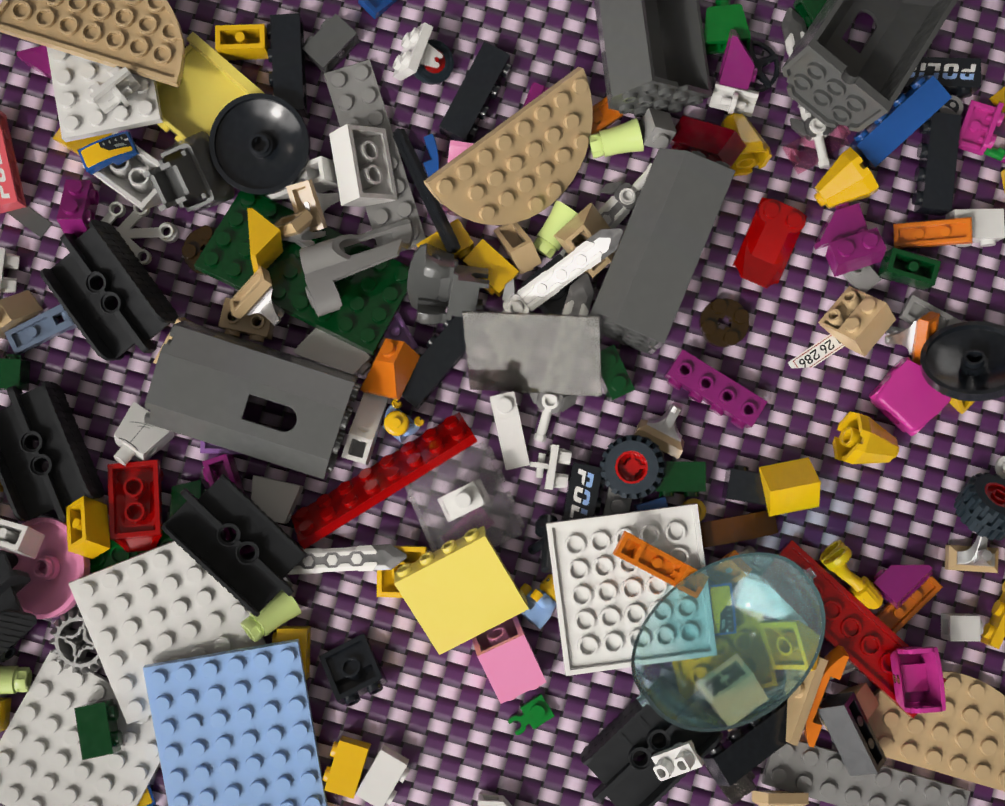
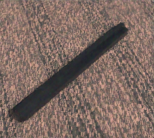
M397 128L393 132L396 146L446 251L454 254L461 248L459 241L440 202L432 195L423 182L428 177L405 129Z

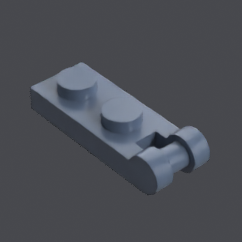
M59 304L4 333L14 353L21 355L68 330L77 328V326L63 309V306ZM62 315L64 322L58 324L56 317Z

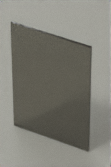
M462 311L471 390L602 397L600 316Z

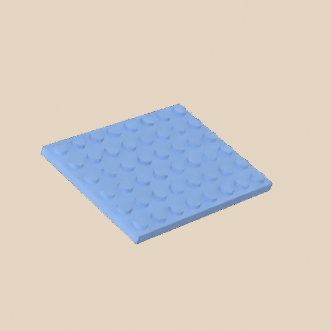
M299 639L153 663L143 667L168 806H328L324 782L322 781L323 776Z

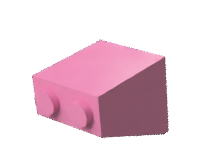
M517 615L472 638L477 657L500 704L514 700L517 696L529 690H535L540 685L547 683Z

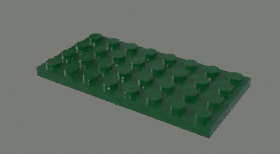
M241 190L194 264L196 270L237 290H240L254 274L250 256L247 208H253L272 224H275L282 217L295 214L293 210L265 196L249 194ZM326 227L314 231H326V236L312 239V241L317 244L343 234ZM282 241L283 252L266 269L269 271L273 291L271 300L274 304L281 307L285 311L284 313L366 353L374 355L408 293L409 266L392 258L335 281L334 284L339 293L342 306L340 310L318 317L309 302L305 290L307 285L299 250L301 247L295 242ZM362 243L344 247L345 253L348 255L372 249Z

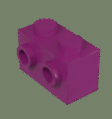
M66 179L57 215V221L64 234L68 233L80 237L90 228L89 222L95 220L97 205L99 204V192L95 190L91 180Z
M877 227L870 230L862 229L852 236L846 238L841 236L833 239L828 245L825 257L834 277L882 262L887 248Z

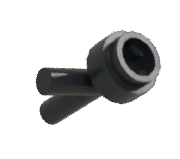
M549 514L539 516L535 522V534L542 537V539L528 546V552L532 555L542 550L541 571L544 573L551 572L546 523L558 521L557 517Z

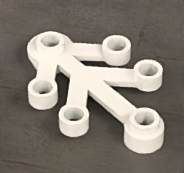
M112 202L109 205V212L101 221L112 225L117 218L125 215V206L120 202ZM133 205L134 211L116 230L121 234V237L124 238L126 244L129 245L139 260L142 253L147 254L146 260H140L142 265H147L152 260L151 253L139 247L132 239L160 238L166 243H173L177 241L180 233L179 229L170 222H164L155 228H133L142 217L150 213V208L140 213L138 207ZM120 206V212L115 214L114 208ZM165 228H170V229H171L170 234L167 235V236H164V234H163L164 229H165Z

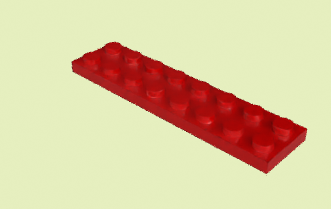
M460 412L447 417L444 422L436 427L426 430L423 435L415 440L405 443L391 455L384 456L370 468L363 469L349 481L342 482L338 488L328 494L321 495L309 506L300 508L291 516L301 546L306 549L478 442Z
M790 540L767 565L765 570L759 574L763 576L762 581L770 584L811 623V627L824 634L823 638L834 648L838 645L843 646L849 656L848 661L900 707L895 699L890 655L896 648L909 646L793 540ZM905 712L911 718L918 714Z

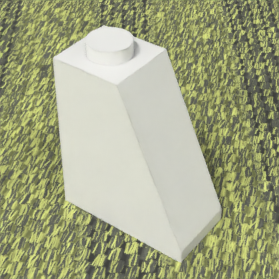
M317 328L294 350L301 358L356 376L358 374L364 375L371 368L370 362L373 360L366 352Z

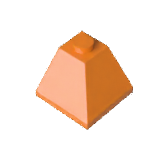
M385 338L360 390L364 393L400 400L420 356L404 341Z

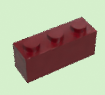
M682 116L676 124L675 129L677 132L670 142L671 149L689 152L698 151L703 153L706 159L713 162H725L730 165V168L746 147L736 130Z

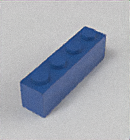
M921 75L910 84L912 88L906 94L901 93L897 97L889 112L877 119L869 128L863 129L853 137L854 141L850 146L867 166L876 167L952 98L934 75Z

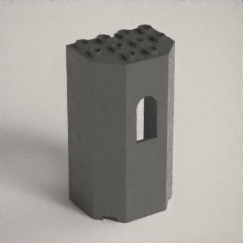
M594 0L609 109L617 110L620 114L631 113L635 117H643L648 108L677 113L682 111L685 106L701 104L703 99L712 96L699 0Z
M827 0L782 67L783 76L787 77L789 83L786 87L788 95L827 127L837 128L838 125L849 126L850 131H862L889 112L958 0ZM859 12H866L874 19L875 29L860 53H858L842 37Z
M659 148L585 323L587 326L593 329L598 326L600 327V334L648 355H652L665 344L735 174V170L730 169V165L722 161L713 162L708 160L703 153L698 151L689 152Z
M186 320L173 325L169 335L173 339H169L163 345L145 401V409L150 410V413L146 412L144 423L321 479L325 478L327 472L332 473L337 461L338 450L346 431L344 430L353 411V407H350L349 404L350 401L355 402L361 384L357 383L358 376ZM249 395L292 408L297 416L296 425L291 430L281 431L243 419Z

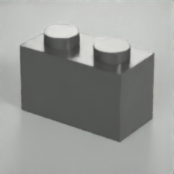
M335 14L332 18H327L322 23L320 30L315 35H311L306 39L302 49L307 59L323 73L332 71L360 41L357 32Z

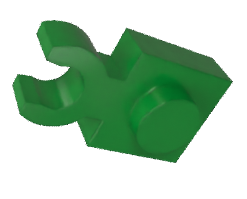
M540 693L521 705L520 709L523 713L521 715H511L508 718V723L511 724L513 721H519L521 726L515 730V734L520 735L525 731L526 725L530 724L534 730L555 715Z

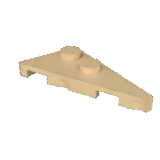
M819 657L814 671H789L786 742L798 746L828 660Z

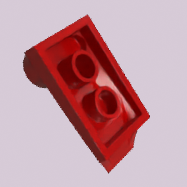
M762 197L733 262V266L738 269L740 277L766 289L773 284H778L799 234L805 226L807 216L799 209L778 200Z
M157 459L128 462L126 466L120 463L107 464L110 540L118 543L126 552L149 551L156 548L162 536L161 482L164 474L160 461Z

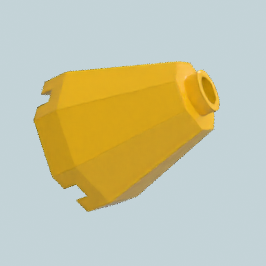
M739 113L727 115L721 126L736 130L746 145L730 168L735 170L734 176L748 175L753 172L752 168L757 165L758 169L765 167L772 157L770 147L746 116Z
M851 147L838 157L815 186L817 193L814 194V198L821 207L825 205L830 209L846 202L870 197L878 191L879 186L868 167L865 168L863 166L862 158Z
M850 411L838 424L837 430L841 431L839 438L834 436L833 440L835 459L850 464L889 463L898 455L899 446L897 439L869 416Z

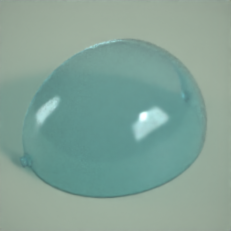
M755 552L734 555L713 562L678 583L649 613L638 632L633 646L631 669L634 682L640 691L637 700L642 707L648 704L659 716L669 723L683 729L699 732H715L740 727L761 718L777 708L805 680L813 668L822 647L826 626L825 609L821 595L813 583V579L816 577L814 571L810 567L807 570L802 569L794 561L778 554Z

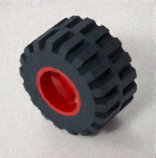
M628 435L616 439L615 442L607 446L608 449L602 455L603 461H600V467H602L601 476L606 481L605 485L612 489L611 492L621 495L622 498L638 499L653 493L662 484V480L666 475L665 467H667L664 460L665 455L651 439L640 435Z
M978 473L970 478L955 498L954 508L957 509L955 512L961 518L960 521L966 524L969 530L976 532L977 535L985 536L989 540H1003L1005 538V479L996 474Z

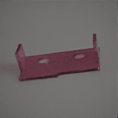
M838 125L828 138H824L828 155L849 144L846 138L851 132L847 126ZM801 137L783 147L798 175L819 162L814 140L809 141L806 137ZM802 143L805 146L804 151H797L796 144Z

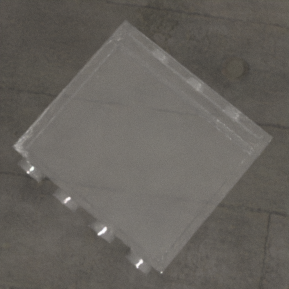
M484 442L465 449L405 486L432 552L440 549L449 540H457L463 537L470 529H478L482 526L485 527L486 535L493 547L523 534L521 529L525 528L520 513L515 515L511 506L515 505L514 499L510 491H504L501 483L505 482V478L501 469H495L492 460L496 459L490 445L485 446ZM477 479H481L491 501L448 522L437 499Z

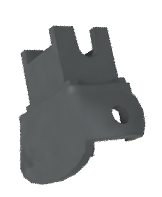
M201 131L168 147L160 154L162 157L158 161L160 166L142 173L144 178L150 176L163 203V205L158 206L160 211L179 204L180 208H186L187 212L201 211L234 198V187L222 178L213 164L209 148L210 136L206 132Z
M427 243L420 245L411 260L407 281L408 299L411 306L417 309L416 321L424 325L445 324L447 320H451L452 316L483 320V311L476 310L483 308V299H478L480 288L489 289V280L478 278L488 279V269L458 265V260L454 259L453 253H448Z

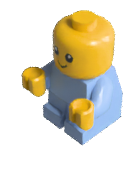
M393 399L392 404L386 410L382 428L402 443L407 436L415 434L424 425V420H420L419 416L414 421L407 417L399 409L402 407V402Z
M552 574L547 575L539 585L540 589H535L532 592V588L526 583L520 588L527 598L529 608L520 614L539 629L550 619L556 606Z

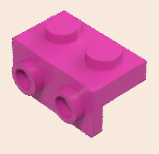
M971 100L960 127L958 149L980 156L984 154L987 148L992 149L997 135L993 134L995 127H1000L1005 113L1001 112L1004 103L999 102L994 107Z

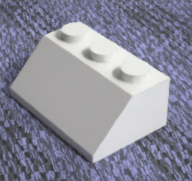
M346 124L329 133L341 206L363 207L398 200L385 128Z
M136 145L139 152L138 155L120 165L112 163L93 175L144 211L162 204L150 176L144 178L142 174L159 167L160 164L155 158Z

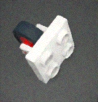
M424 22L417 28L414 27L411 32L405 34L401 42L403 47L402 53L396 57L393 63L395 71L392 77L402 81L414 74L422 83L429 85L440 84L449 77L453 71V55L448 46L443 42L435 39L429 40L433 26Z

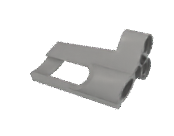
M405 219L359 235H341L299 250L307 285L305 290L309 302L318 317L340 310L342 306L339 293L334 284L335 281L399 256L400 251L411 246L414 238L411 220ZM392 232L391 243L354 255L345 253L344 247Z

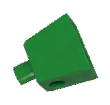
M715 0L716 6L708 7L706 10L704 28L706 54L724 53L731 29L737 31L749 51L751 35L742 5H730V0Z

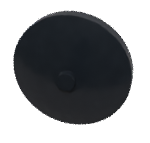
M252 93L232 100L219 112L210 131L209 148L216 170L230 185L249 194L270 195L286 189V186L292 185L301 176L309 160L310 136L303 118L289 103L270 94Z
M968 321L952 324L938 330L924 343L920 353V368L924 379L936 391L958 400L987 401L1005 396V327L989 322Z

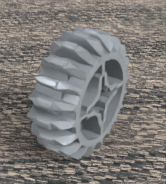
M72 607L68 612L60 615V618L53 623L55 628L51 629L49 633L54 638L50 639L49 643L55 645V648L52 649L51 653H58L59 657L56 662H61L62 660L65 662L63 669H68L72 666L73 673H77L79 670H81L82 674H87L90 670L96 672L100 667H103L98 654L96 657H86L87 652L90 649H95V646L79 608ZM75 621H83V625L79 629L70 630Z

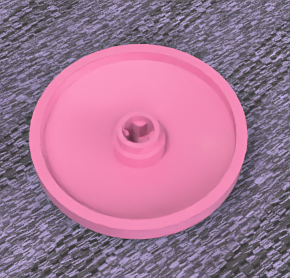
M34 518L22 523V525L29 526L46 536L35 559L15 554L18 557V563L12 570L27 572L31 578V581L16 594L23 612L34 614L36 619H50L66 613L75 606L76 601L68 583L90 574V558L68 551L67 522H61L57 518Z

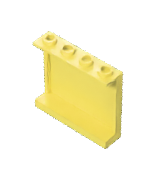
M194 32L186 38L189 45L185 48V65L179 88L156 81L163 123H158L157 125L166 133L171 130L176 135L174 139L177 142L201 131L206 132L210 136L215 118L228 103L243 95L264 93Z
M484 526L478 529H470L463 537L447 541L440 549L434 552H426L419 560L411 564H403L394 572L395 586L439 655L529 609L525 594L522 590L519 591L488 539Z

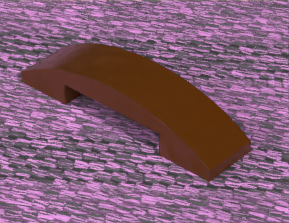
M768 510L700 522L703 548L778 533L775 516H769Z

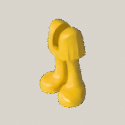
M841 540L831 543L822 552L819 560L828 570L834 572L850 585L848 590L864 606L869 609L879 608L883 603V597L879 590L867 577L863 576L860 578L850 571L846 564L852 556L851 549L845 546Z

